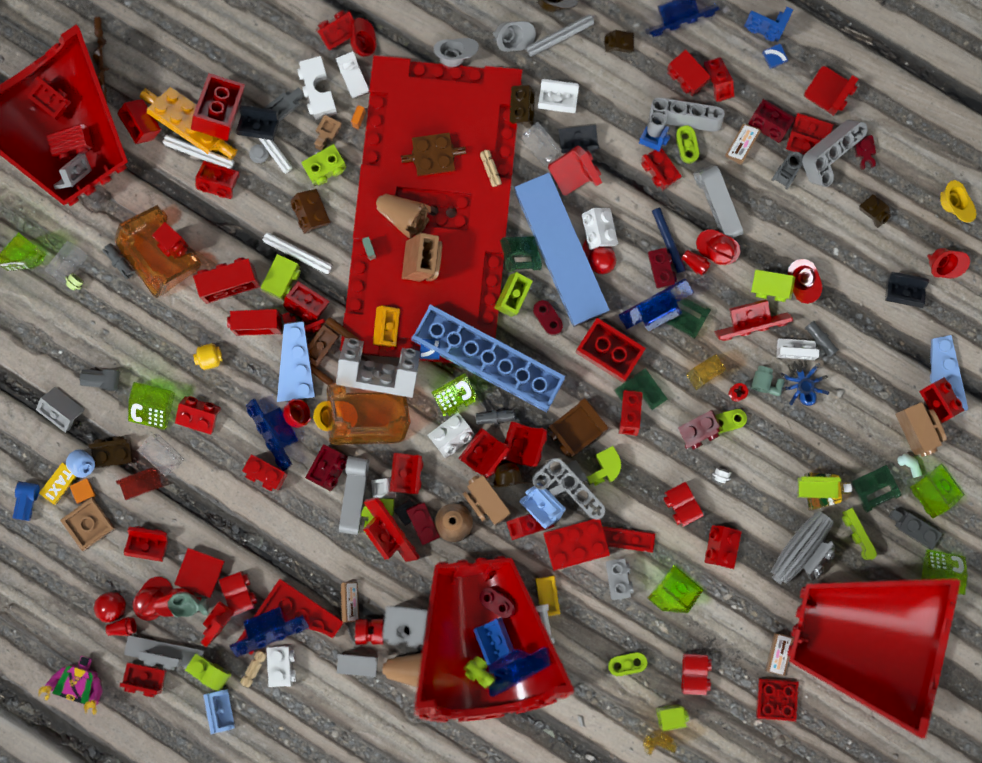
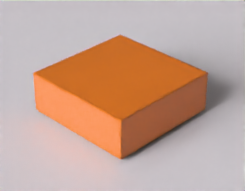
M357 106L351 120L353 128L360 129L366 114L365 107Z
M89 478L69 486L77 504L96 496Z

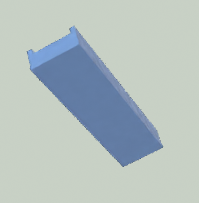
M550 173L515 186L516 197L572 326L575 327L585 321L608 313L610 311Z
M431 304L411 341L419 345L423 344L424 347L431 351L434 350L440 353L441 357L546 413L565 380L564 375ZM423 339L440 340V349Z

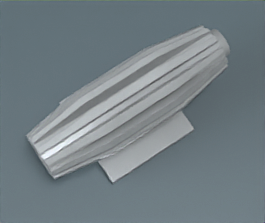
M817 511L809 518L781 551L771 570L773 574L772 579L779 584L783 582L787 584L803 568L810 580L813 581L815 577L818 579L824 572L823 566L827 562L831 563L836 556L834 543L831 541L829 544L823 543L834 523L833 520L820 511Z

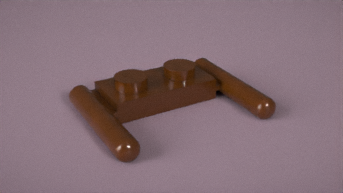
M331 317L326 320L325 324L308 345L312 374L328 386L333 384V379L318 369L317 366L322 362L340 335L348 339L354 338L361 341Z

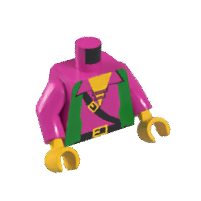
M81 656L78 666L70 664L62 667L49 679L45 686L39 688L38 697L41 693L46 692L45 700H48L50 698V691H53L52 694L84 704L85 714H87L89 708H93L92 714L95 715L97 713L96 705L99 703L103 690L101 681L97 677L98 673L89 670L92 659Z

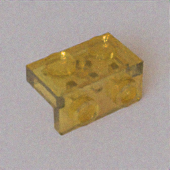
M652 732L650 736H646L643 742L644 751L648 755H652L656 745L672 753H675L677 748L674 739L664 733H661L659 736Z

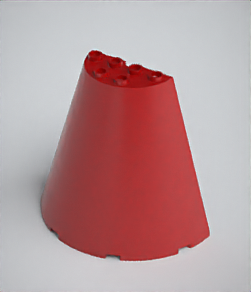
M77 24L62 33L58 40L59 43L53 45L45 55L0 84V156L61 204H69L70 207L80 201L79 197L82 195L89 196L96 191L95 187L100 183L104 186L112 180L110 176L116 172L117 174L127 169L126 164L128 163L81 30ZM36 76L42 80L46 77L54 84L52 88L56 91L60 88L68 95L66 99L71 104L58 120L27 97L38 83L35 79ZM80 123L87 125L93 148L87 149L88 152L85 155L92 171L73 187L54 189L53 185L62 179L59 170L78 154H72L71 158L66 160L53 157L49 148L48 138L46 137L47 134Z
M498 556L492 560L478 558L475 560V563H468L465 559L458 560L456 563L442 561L434 566L414 704L416 716L418 715L420 719L433 722H448L449 719L456 720L457 718L458 722L504 717V713L516 712V714L543 708L557 703L559 698L565 699L574 693L570 679L512 558H506L505 556ZM495 588L511 598L516 604L515 614L509 618H502L516 655L502 662L489 665L485 669L486 672L495 677V680L490 686L484 688L477 680L469 679L465 675L467 671L463 668L475 657H479L486 662L476 639L474 629L484 626L497 618H501L484 607L480 602V594L484 589ZM505 605L502 606L503 611L506 610Z
M938 579L806 584V587H802L800 598L803 599L802 605L798 606L796 618H799V622L793 626L791 637H794L793 645H789L787 656L790 657L789 662L915 736L926 739L961 580Z

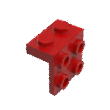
M822 66L805 91L804 97L834 116L838 110L842 111L848 103L845 100L847 96H852L858 88L855 85L858 78L852 75L847 80L828 67Z
M579 145L548 165L554 181L564 196L588 181L595 186L602 183L599 177L601 172L596 165H593L592 160L594 159L588 150H583Z
M510 422L504 443L510 449L508 456L504 460L518 465L536 467L542 458L541 452L543 445L547 441V430Z
M481 428L458 459L476 473L488 478L496 472L500 461H503L508 456L510 447L498 441Z

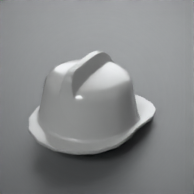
M517 21L501 23L496 31L493 32L499 49L509 52L526 49L527 46L534 42L536 32L531 23Z
M471 38L447 39L437 42L433 50L440 58L441 64L448 67H457L466 58L475 55L479 45Z

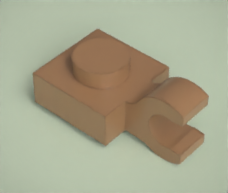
M324 115L316 129V133L319 136L314 143L316 145L315 148L322 151L327 139L333 141L342 124Z

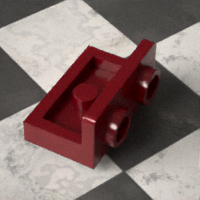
M666 248L649 251L648 258L656 288L665 287L666 290L672 289L675 286V282H677L675 271L671 269V254L667 253Z

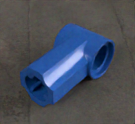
M18 481L15 488L14 519L31 521L34 501L39 496V484Z

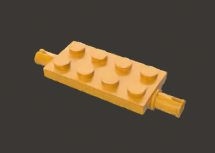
M172 87L168 88L159 97L147 88L144 91L142 90L139 98L150 104L147 108V113L207 154L214 150L221 152L229 159H233L236 156L238 150L227 144L225 140L191 130L192 118L197 104Z

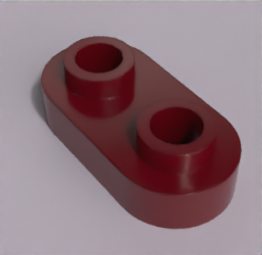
M545 300L538 301L533 307L534 316L548 335H558L563 328L562 320L549 302ZM545 307L546 312L541 313L539 308ZM555 322L557 327L551 328L550 323Z
M486 588L481 592V604L499 617L509 618L515 614L516 604L511 598L495 588ZM503 605L506 607L505 611L502 610Z

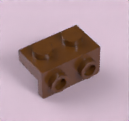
M317 188L299 192L291 199L292 210L295 212L298 218V225L304 234L309 233L312 229L327 226L331 223Z

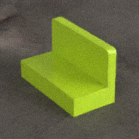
M799 477L798 498L837 499L838 482H841V478Z

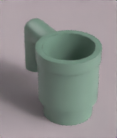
M758 366L751 389L780 396L785 380L778 378L776 386H771L773 369Z

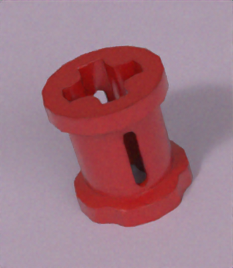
M737 383L729 390V397L734 402H740L748 395V388L743 383ZM738 388L740 389V392L743 393L739 397L737 396V393L734 392Z

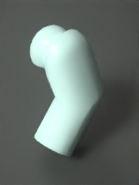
M903 454V456L898 457V464L910 467L913 478L922 476L921 468L916 458L909 454Z

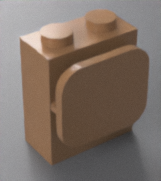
M420 233L406 241L402 279L420 282L424 279L432 281L438 277L442 253V242L439 241V236Z
M922 402L895 414L914 456L920 454L921 457L935 453L938 451L937 447L942 445L941 442L946 441V434L936 413L932 409L926 411Z
M476 475L468 481L470 485L467 488L471 496L466 491L462 494L482 522L486 520L483 514L488 516L494 526L510 516L511 513L483 475L481 477Z

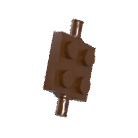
M450 133L412 138V154L401 155L402 163L414 162L417 176L455 171V155L466 154L465 146L454 148L450 140Z

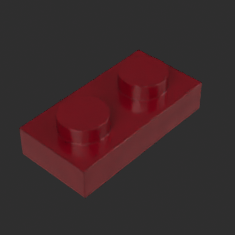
M424 501L406 509L422 545L440 537Z

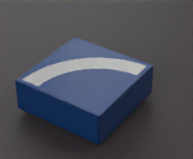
M781 44L762 52L770 69L788 61Z
M423 339L440 349V340ZM421 344L420 359L439 360L440 353L434 350L431 351Z

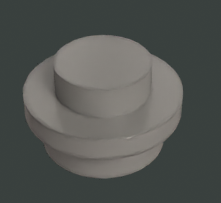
M257 144L250 149L249 156L253 162L263 163L268 158V150L265 146Z

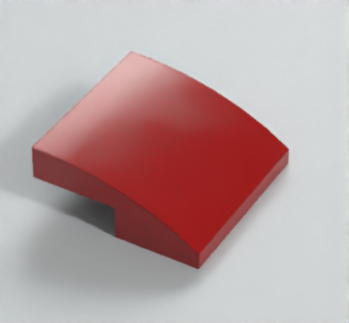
M797 113L785 149L805 155L806 152L831 133L833 124Z

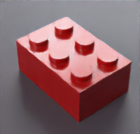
M208 73L193 114L191 130L228 141L243 99L245 84Z
M245 257L234 260V263L228 265L227 263L219 264L216 266V269L200 270L196 275H193L199 298L206 304L260 287L255 267L249 258L245 259Z
M596 318L575 353L624 383L646 348L599 318Z
M591 519L543 532L553 571L610 556L600 519Z

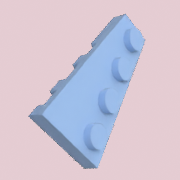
M304 321L285 323L277 402L315 397Z
M952 335L931 339V384L945 377L951 384L956 397L962 402L964 410H969Z

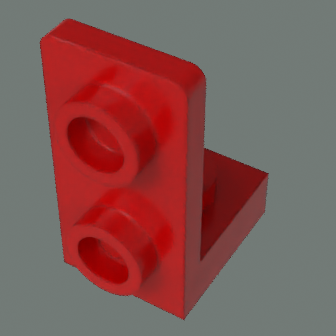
M719 57L705 61L704 67L711 76L710 79L713 82L716 102L734 97L733 78L722 58Z
M289 312L282 314L284 323L297 322L296 317H291ZM325 319L306 325V333L311 331L313 333L318 332L325 324Z
M624 390L618 434L638 435L641 420L642 392Z
M531 514L506 522L512 540L554 527L553 524L545 529Z

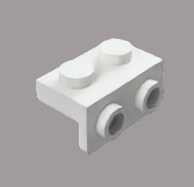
M542 79L538 109L575 113L579 84Z
M592 208L582 214L590 250L599 246L614 247L618 245L610 208Z
M457 412L429 433L428 437L443 457L447 458L464 444L470 442L475 437V434Z

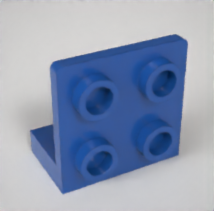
M786 7L784 13L780 11L776 21L750 11L745 27L752 33L764 35L769 41L778 42L793 9Z

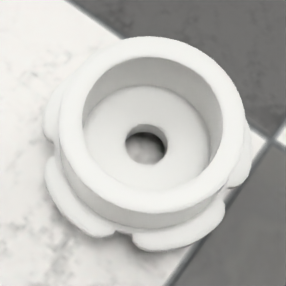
M716 468L715 473L712 474L715 476V480L721 483L731 480V472L725 469Z

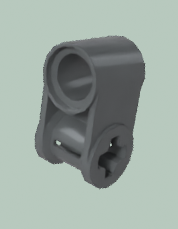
M791 152L771 180H776L784 185L785 189H788L803 164L802 154ZM795 158L798 161V165H791L789 159Z

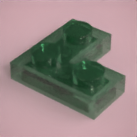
M646 368L614 390L621 402L624 390L642 392V398L651 411L668 400Z

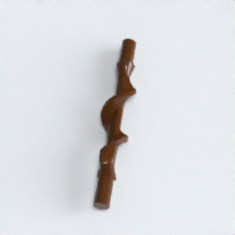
M94 17V35L97 38V48L93 52V60L99 66L97 78L107 103L104 72L109 71L110 68L103 65L102 48L107 41L103 37L101 17Z

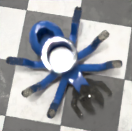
M798 360L799 366L794 361L792 365L793 370L790 364H788V369L791 373L798 376V379L781 373V376L786 380L798 382V384L789 387H782V391L797 388L789 405H793L799 394L800 402L805 406H811L816 402L817 396L815 392L829 395V391L817 389L814 385L816 382L827 379V375L813 380L809 379L820 366V363H817L805 376L804 373L808 367L807 361L804 360L805 367H803L801 360Z

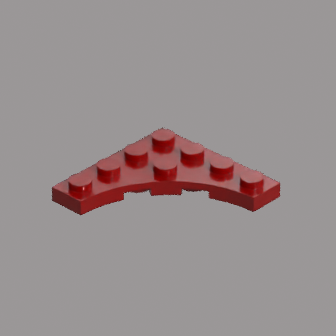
M279 579L235 644L250 655H253L256 649L267 639L292 629H310L334 639L344 622L282 579Z

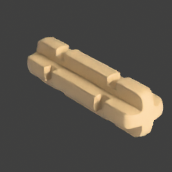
M485 150L480 153L482 161H484L487 175L493 187L499 186L501 179L498 176L495 163L491 159L492 155L489 150Z
M261 650L256 652L254 655L255 659H252L245 672L246 675L240 681L241 685L247 688L251 686L252 679L256 677L262 666L261 662L267 656L265 652Z

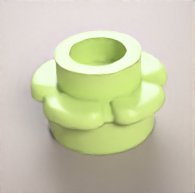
M71 273L65 277L67 280L66 285L70 289H81L83 280L79 276Z

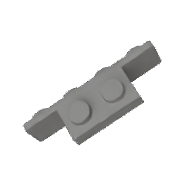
M128 636L124 652L127 656L144 660L145 665L155 666L156 663L163 664V668L175 670V667H187L195 653L204 657L205 653L204 650L135 636Z

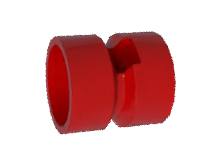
M356 619L355 644L367 645L368 642H371L372 645H383L384 619H372L371 622L367 619ZM370 629L374 630V634L369 635Z

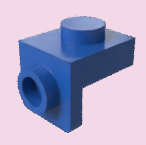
M646 126L640 137L639 144L660 152L662 146H666L669 141V127L665 126L660 137H652L648 134Z

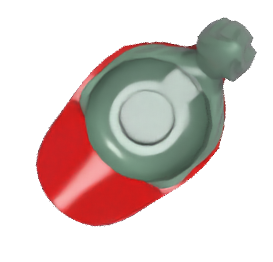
M174 588L167 595L157 598L153 603L156 613L164 617H191L198 611L202 615L210 614L207 598L196 597L191 591L184 588Z

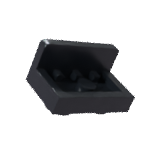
M240 106L241 116L236 128L237 135L274 140L279 124L277 111L255 108L253 106Z
M596 123L558 128L560 150L562 153L566 154L578 145L590 153H594L596 149H599Z
M891 272L886 282L885 301L923 308L929 279Z

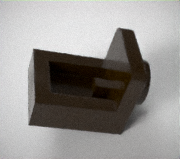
M616 29L607 33L604 39L605 52L610 53L614 50L625 53L634 52V33Z
M874 194L859 205L860 211L870 217L877 228L885 224L891 217L889 205Z

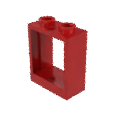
M277 309L230 311V316H227V327L236 336L282 334V315Z

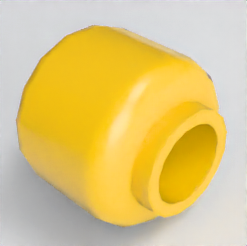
M214 343L198 346L196 354H193L195 365H200L202 370L219 367L220 362L223 361L221 349L219 346L216 347Z

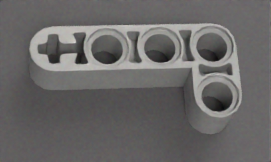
M655 98L650 108L647 132L652 137H660L666 124L690 126L693 129L716 132L722 126L725 113L722 108L717 106L667 98Z
M855 120L844 121L806 152L802 163L807 177L812 184L824 187L832 184L834 174L830 165L865 137L867 125L864 122Z
M710 165L694 172V179L698 187L703 189L719 231L731 238L742 235L741 223L719 168L715 165Z
M348 456L346 464L347 478L339 524L340 533L359 535L369 472V459Z
M550 459L534 474L532 482L536 488L546 489L556 480L592 519H600L604 516L605 507L560 459ZM557 461L560 463L561 469L559 472L554 473L551 471L550 466L553 462ZM539 475H544L547 479L546 484L543 486H539L536 483V478ZM567 476L574 478V484L571 487L564 485V479ZM581 490L586 491L588 495L584 501H579L577 498V494ZM591 501L595 507L600 506L598 509L600 513L598 515L596 513L591 514L592 508L589 505L585 508L584 505Z

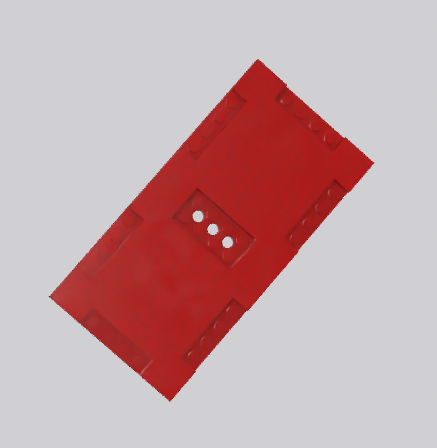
M373 55L346 310L343 320V327L361 341H364L362 355L400 358L402 348H412L420 351L421 345L411 341L430 304L496 339L498 310L494 309L501 291L517 123L512 124L510 122L511 87L521 86L523 69L485 66V68L468 66L448 67L444 64L415 62L409 58ZM450 133V140L454 148L465 146L466 154L455 155V171L417 176L414 162L402 163L401 155L412 154V138ZM485 150H489L492 155L491 159H493L498 176L501 179L499 186L493 187L487 175L484 161H482L480 153ZM390 194L425 203L430 207L434 206L438 209V213L434 216L427 213L426 217L429 218V221L422 232L439 236V241L442 242L440 271L436 279L432 281L424 279L420 282L402 279L406 241L410 238H407L377 210L376 201L379 196ZM454 208L457 214L451 218L446 215V211ZM369 237L376 259H368L362 242L363 238ZM379 306L400 309L396 347L373 344L376 309ZM343 336L341 338L340 351L342 350L345 337ZM440 356L439 360H435V359H420L421 361H431V362H441V363H451V364H454L453 362H451V361H449V360H447V359H445V358H443V357H441V356Z

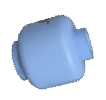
M78 449L68 455L66 467L76 477L83 478L92 473L95 461L86 451Z

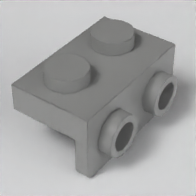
M625 558L606 561L611 599L631 598L633 585L632 581H628V574H630L629 562H625Z

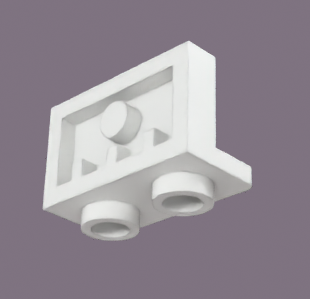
M779 338L777 340L776 358L816 360L819 358V350L816 349L815 341Z
M291 646L267 647L269 687L292 686L293 682H296V671L292 670V662H295V651L291 650Z

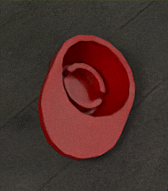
M357 18L353 22V35L351 36L350 45L353 52L361 57L370 56L376 50L374 27L367 20Z
M587 239L585 240L582 248L592 271L597 274L610 273L615 268L617 260L612 247L599 246L590 250Z

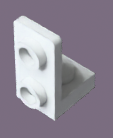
M354 52L336 58L351 97L356 98L368 93V86L358 66Z

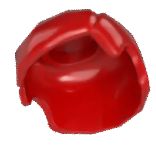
M292 399L283 409V417L291 427H303L311 420L310 409L302 400Z
M106 592L95 600L93 610L100 621L111 623L125 613L126 602L119 593Z

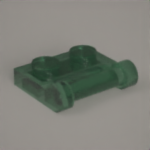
M534 236L504 237L500 240L507 272H513L518 269L541 270L542 262ZM531 257L532 261L515 262V258Z
M677 291L661 321L695 339L711 309L696 304ZM679 302L701 314V317L697 318L676 306Z
M887 465L851 481L866 513L892 498L897 499L902 496ZM889 485L891 491L868 501L866 496Z

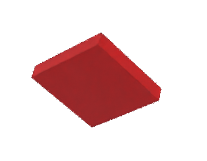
M188 548L174 585L212 598L225 561Z
M758 678L756 718L796 722L799 682Z

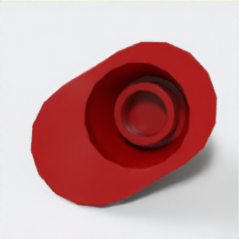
M705 230L699 234L696 240L699 253L716 264L730 265L739 258L741 251L738 242L717 230Z
M939 248L933 254L927 255L931 273L934 277L957 278L965 273L970 265V257L967 253Z
M799 259L793 262L788 269V275L796 277L793 288L796 299L805 304L815 302L821 296L823 289L817 268L811 261L806 259Z
M153 577L144 583L133 601V610L138 618L144 621H151L159 616L154 610L153 603L157 598L167 595L173 589L167 579Z

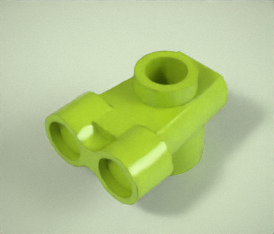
M479 657L470 660L463 668L467 671L465 675L469 679L477 680L484 688L490 686L495 680L492 674L485 671L488 667L487 663Z

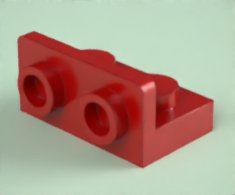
M341 10L334 15L335 18L331 21L324 20L318 24L319 28L316 29V32L329 51L353 35L354 19L349 11L344 12Z
M662 148L660 152L653 150L649 154L642 156L641 165L646 172L649 171L653 176L652 181L656 187L664 190L682 177Z
M203 161L195 176L196 189L221 198L231 199L233 188L239 178V171Z
M297 282L285 296L283 306L290 313L296 314L304 322L311 324L318 321V318L328 307L330 301L302 283Z
M221 601L216 604L203 622L207 629L203 632L205 637L200 643L205 647L221 633L234 615V612Z

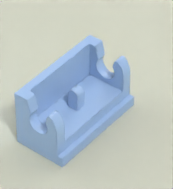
M535 486L529 488L525 492L527 495L520 499L521 505L545 529L560 521L566 509L547 489L541 490Z
M228 689L204 694L210 733L214 734L234 729L235 724Z

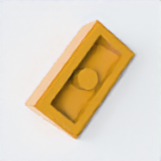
M377 307L373 337L374 345L396 347L399 308Z

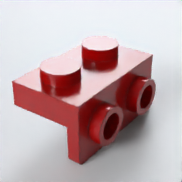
M36 76L35 79L38 83L27 97L58 120L71 104L66 99L68 95L60 88L57 91L52 88L54 84L46 77L42 80Z
M185 396L179 402L175 424L211 435L221 407L211 402L197 400V398L192 396Z
M393 453L390 492L419 493L422 484L420 479L423 469L422 455Z
M712 525L704 562L734 569L742 531Z
M141 526L128 527L129 536L124 549V556L163 562L169 542L167 533L159 529L148 530Z
M127 662L123 681L120 682L119 687H123L125 692L136 693L137 690L143 692L144 696L155 697V695L162 693L167 670Z

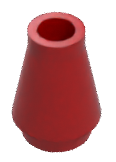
M689 250L682 256V260L697 275L703 276L711 265L707 258Z
M125 617L112 624H108L105 628L107 636H131L137 631L136 621L134 618Z

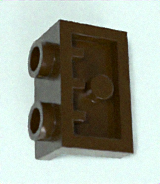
M530 85L512 86L510 122L512 124L522 123L525 128H534L535 91Z
M124 436L113 437V441L108 442L105 439L94 440V444H88L95 461L94 469L133 463L131 440L125 439Z

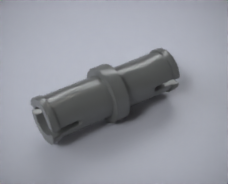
M112 243L102 249L103 253L112 261V266L117 268L125 279H129L135 274V271L126 262L125 256L120 255Z
M812 321L805 327L816 340V345H820L829 358L839 350L828 338L829 335L824 333L815 321Z
M496 409L493 412L476 413L477 425L489 423L498 425L499 422L515 421L514 409L497 411Z

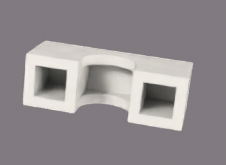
M321 56L300 61V68L297 70L300 80L304 79L305 86H302L305 97H309L310 103L307 104L310 115L314 114L317 120L323 118L324 115L331 116L337 114L331 91L320 93L315 90L316 85L320 81L327 79Z

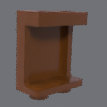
M584 398L561 418L549 425L548 429L550 431L548 434L554 442L558 440L562 445L560 450L566 457L570 455L572 458L607 431L608 426Z

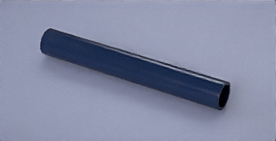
M656 208L651 212L667 250L671 254L677 273H681L686 268L661 208Z

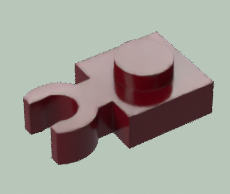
M873 135L865 136L854 145L856 158H862L860 162L861 170L866 168L865 162H869L871 168H874L876 165L874 158L871 157V155L876 154Z

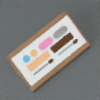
M743 124L725 156L742 165L761 130Z
M356 582L341 584L343 622H356V619H359L358 584Z
M774 633L765 669L766 672L785 676L789 660L787 652L794 638Z

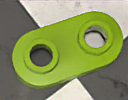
M681 126L676 133L680 158L683 162L691 164L697 161L700 154L695 131L690 126ZM686 134L688 139H683L682 135ZM691 152L693 156L688 157L686 153Z
M740 409L716 414L717 419L722 422L721 427L723 431L719 432V434L742 428L747 422L745 412ZM735 415L740 416V422L734 420Z
M638 652L615 656L608 662V669L614 676L639 673L647 667L646 657ZM636 658L640 660V665L638 666L633 664ZM616 662L621 663L619 670L614 668Z

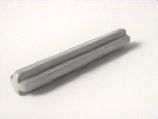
M587 15L527 46V53L529 56L540 53L592 26L594 19L591 15Z

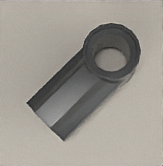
M82 369L79 379L80 386L118 391L120 371Z

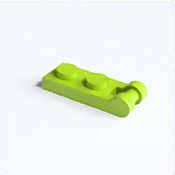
M846 509L842 512V520L847 527L851 528L853 532L851 536L854 542L860 545L862 549L861 557L864 560L875 559L877 552L854 509Z

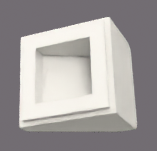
M391 478L371 480L373 498H396V492H390Z

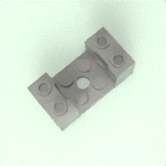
M354 338L344 339L339 358L336 385L413 398L420 351L412 348H402L397 367L391 364L362 361L364 341Z
M386 606L383 639H387L388 644L399 645V642H407V646L419 647V645H423L428 609ZM406 625L410 628L409 635L405 632Z

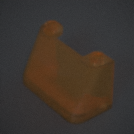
M158 205L120 223L115 235L117 247L155 298L164 295L196 272L201 266L200 259L195 254H184L177 259L172 256L168 258L156 246L158 243L152 235L164 222L167 223L168 219L166 212L161 210Z
M336 383L328 384V436L331 444L399 443L405 439L411 423L407 398L405 396L382 392L346 393L345 386L336 385Z

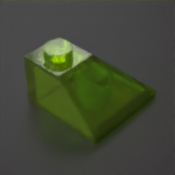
M673 565L655 586L647 599L661 611L688 613L704 589Z

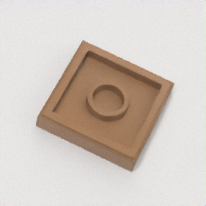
M93 497L60 520L81 551H85L115 529Z

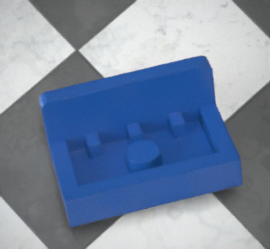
M497 618L484 626L474 629L476 639L488 666L516 655L502 618Z

